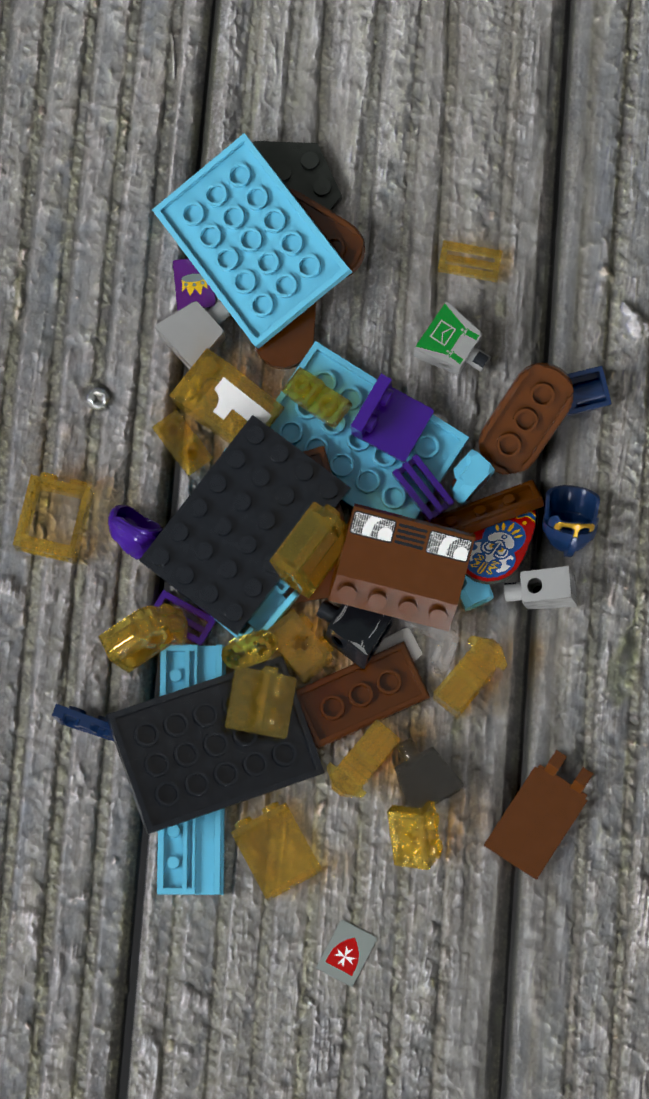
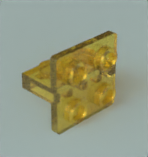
M237 666L234 671L225 727L285 739L288 734L297 679L277 674L278 668L265 666L262 670Z

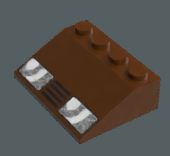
M354 503L330 581L328 601L449 631L458 606L475 541V534Z

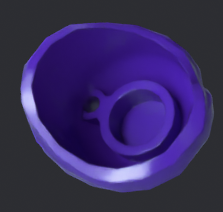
M126 504L114 506L108 516L111 537L121 546L124 552L136 560L143 556L163 530L161 525L144 517Z

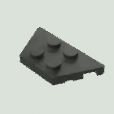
M253 142L288 189L304 194L328 210H333L342 200V194L318 143Z

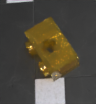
M292 609L264 633L267 640L283 656L284 660L302 682L306 684L333 662L331 652L334 649L323 636L319 639L311 631L314 627L313 623L303 612L298 615ZM298 638L302 642L307 639L308 649L305 651L302 648L295 650V641Z

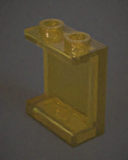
M278 801L263 808V815L252 820L251 816L240 820L234 824L236 829L231 832L267 901L322 872L320 864L309 847L287 803L280 805Z

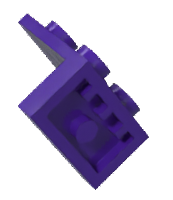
M380 374L351 424V435L404 463L407 461L431 419L434 410L393 388L392 379Z

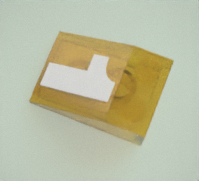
M208 348L205 349L169 395L180 410L229 444L252 415L271 427L285 409L284 406L234 366Z

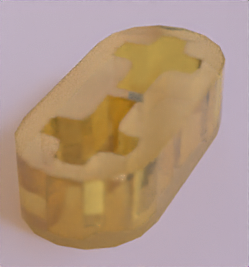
M258 630L230 640L223 648L221 656L223 662L228 667L235 670L242 669L270 659L278 648V641L270 631ZM259 642L260 645L265 644L267 646V649L264 646L255 648L254 646ZM234 650L235 653L244 651L245 653L241 657L239 654L234 655L232 651Z

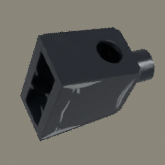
M327 600L322 602L316 614L317 617L330 623L326 632V641L362 669L366 668L394 621V617L344 604L339 608Z

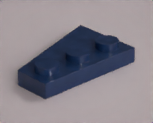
M59 704L55 705L52 716L59 724L114 742L106 717L99 715L97 719L86 715L87 712L73 706L67 708Z

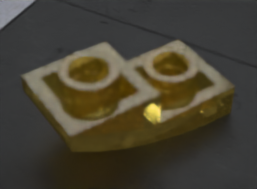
M301 367L298 368L282 389V392L291 400L333 429L337 427L353 406L350 400L327 387L321 379Z
M177 409L151 427L188 476L213 459L212 455L198 436L193 433Z

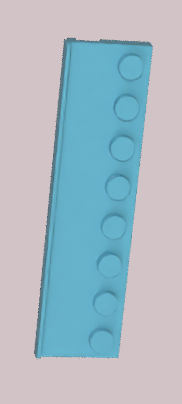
M160 645V696L226 675V646ZM225 808L158 831L157 895H224Z

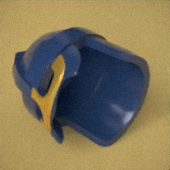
M560 485L550 488L546 493L542 528L550 544L557 550L562 551L564 557H572L576 551L583 549L596 535L599 522L597 516L600 497L597 493L587 488Z

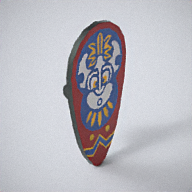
M535 510L474 532L475 541L466 576L482 584H498L510 579L520 568L532 542L536 525Z

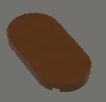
M289 189L352 270V273L347 277L356 272L365 256V242L360 231L347 220L304 194Z
M317 301L259 349L255 347L257 354L267 365L276 369L286 370L292 369L301 363L314 344Z
M535 363L524 368L517 375L482 428L479 436V451L491 463L495 472L500 474L520 473L530 468L572 406L574 389L567 373L554 364Z

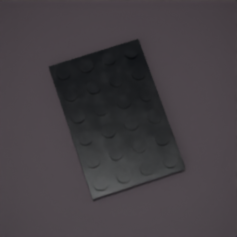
M252 415L139 561L238 636L344 500L351 487Z
M283 656L106 715L147 835L325 773Z

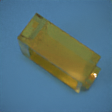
M41 472L40 476L31 474L13 541L16 551L76 564L94 495L91 488L87 487L88 484L76 479H70L69 483L58 481L56 475ZM40 490L81 499L70 545L28 536Z
M316 502L311 504L269 561L285 584L308 599L336 563L348 526L339 518L341 514L335 508L328 504L322 507Z

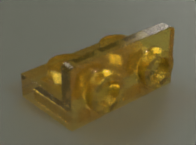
M428 800L421 809L392 805L388 809L387 814L394 865L429 870L434 862L441 857L443 850L442 841L439 840V814L436 813L435 802Z

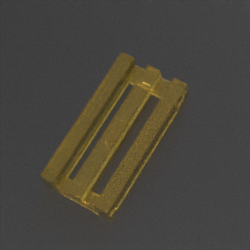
M443 240L438 272L497 282L503 251ZM450 250L494 258L495 262L450 255L447 252ZM445 262L490 269L493 272L445 264Z

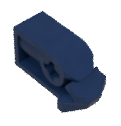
M603 366L567 374L573 384L574 396L572 406L566 416L612 404Z

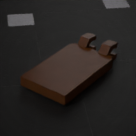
M558 750L555 751L546 767L540 764L538 768H533L484 844V847L535 880L538 879L588 801L585 799L587 794L582 791L593 776L592 772L583 767L571 785L556 775L567 758L566 755Z

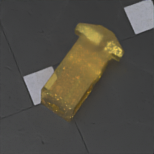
M166 603L159 607L150 605L136 610L98 637L109 660L127 673H130L176 641L180 645L187 643L188 622L183 611L177 607Z
M471 635L467 643L472 647L433 692V700L456 719L460 717L496 673V668L504 672L508 666L502 646L493 638Z
M376 719L337 767L331 762L326 767L331 788L341 797L363 798L367 792L362 788L401 743V738Z

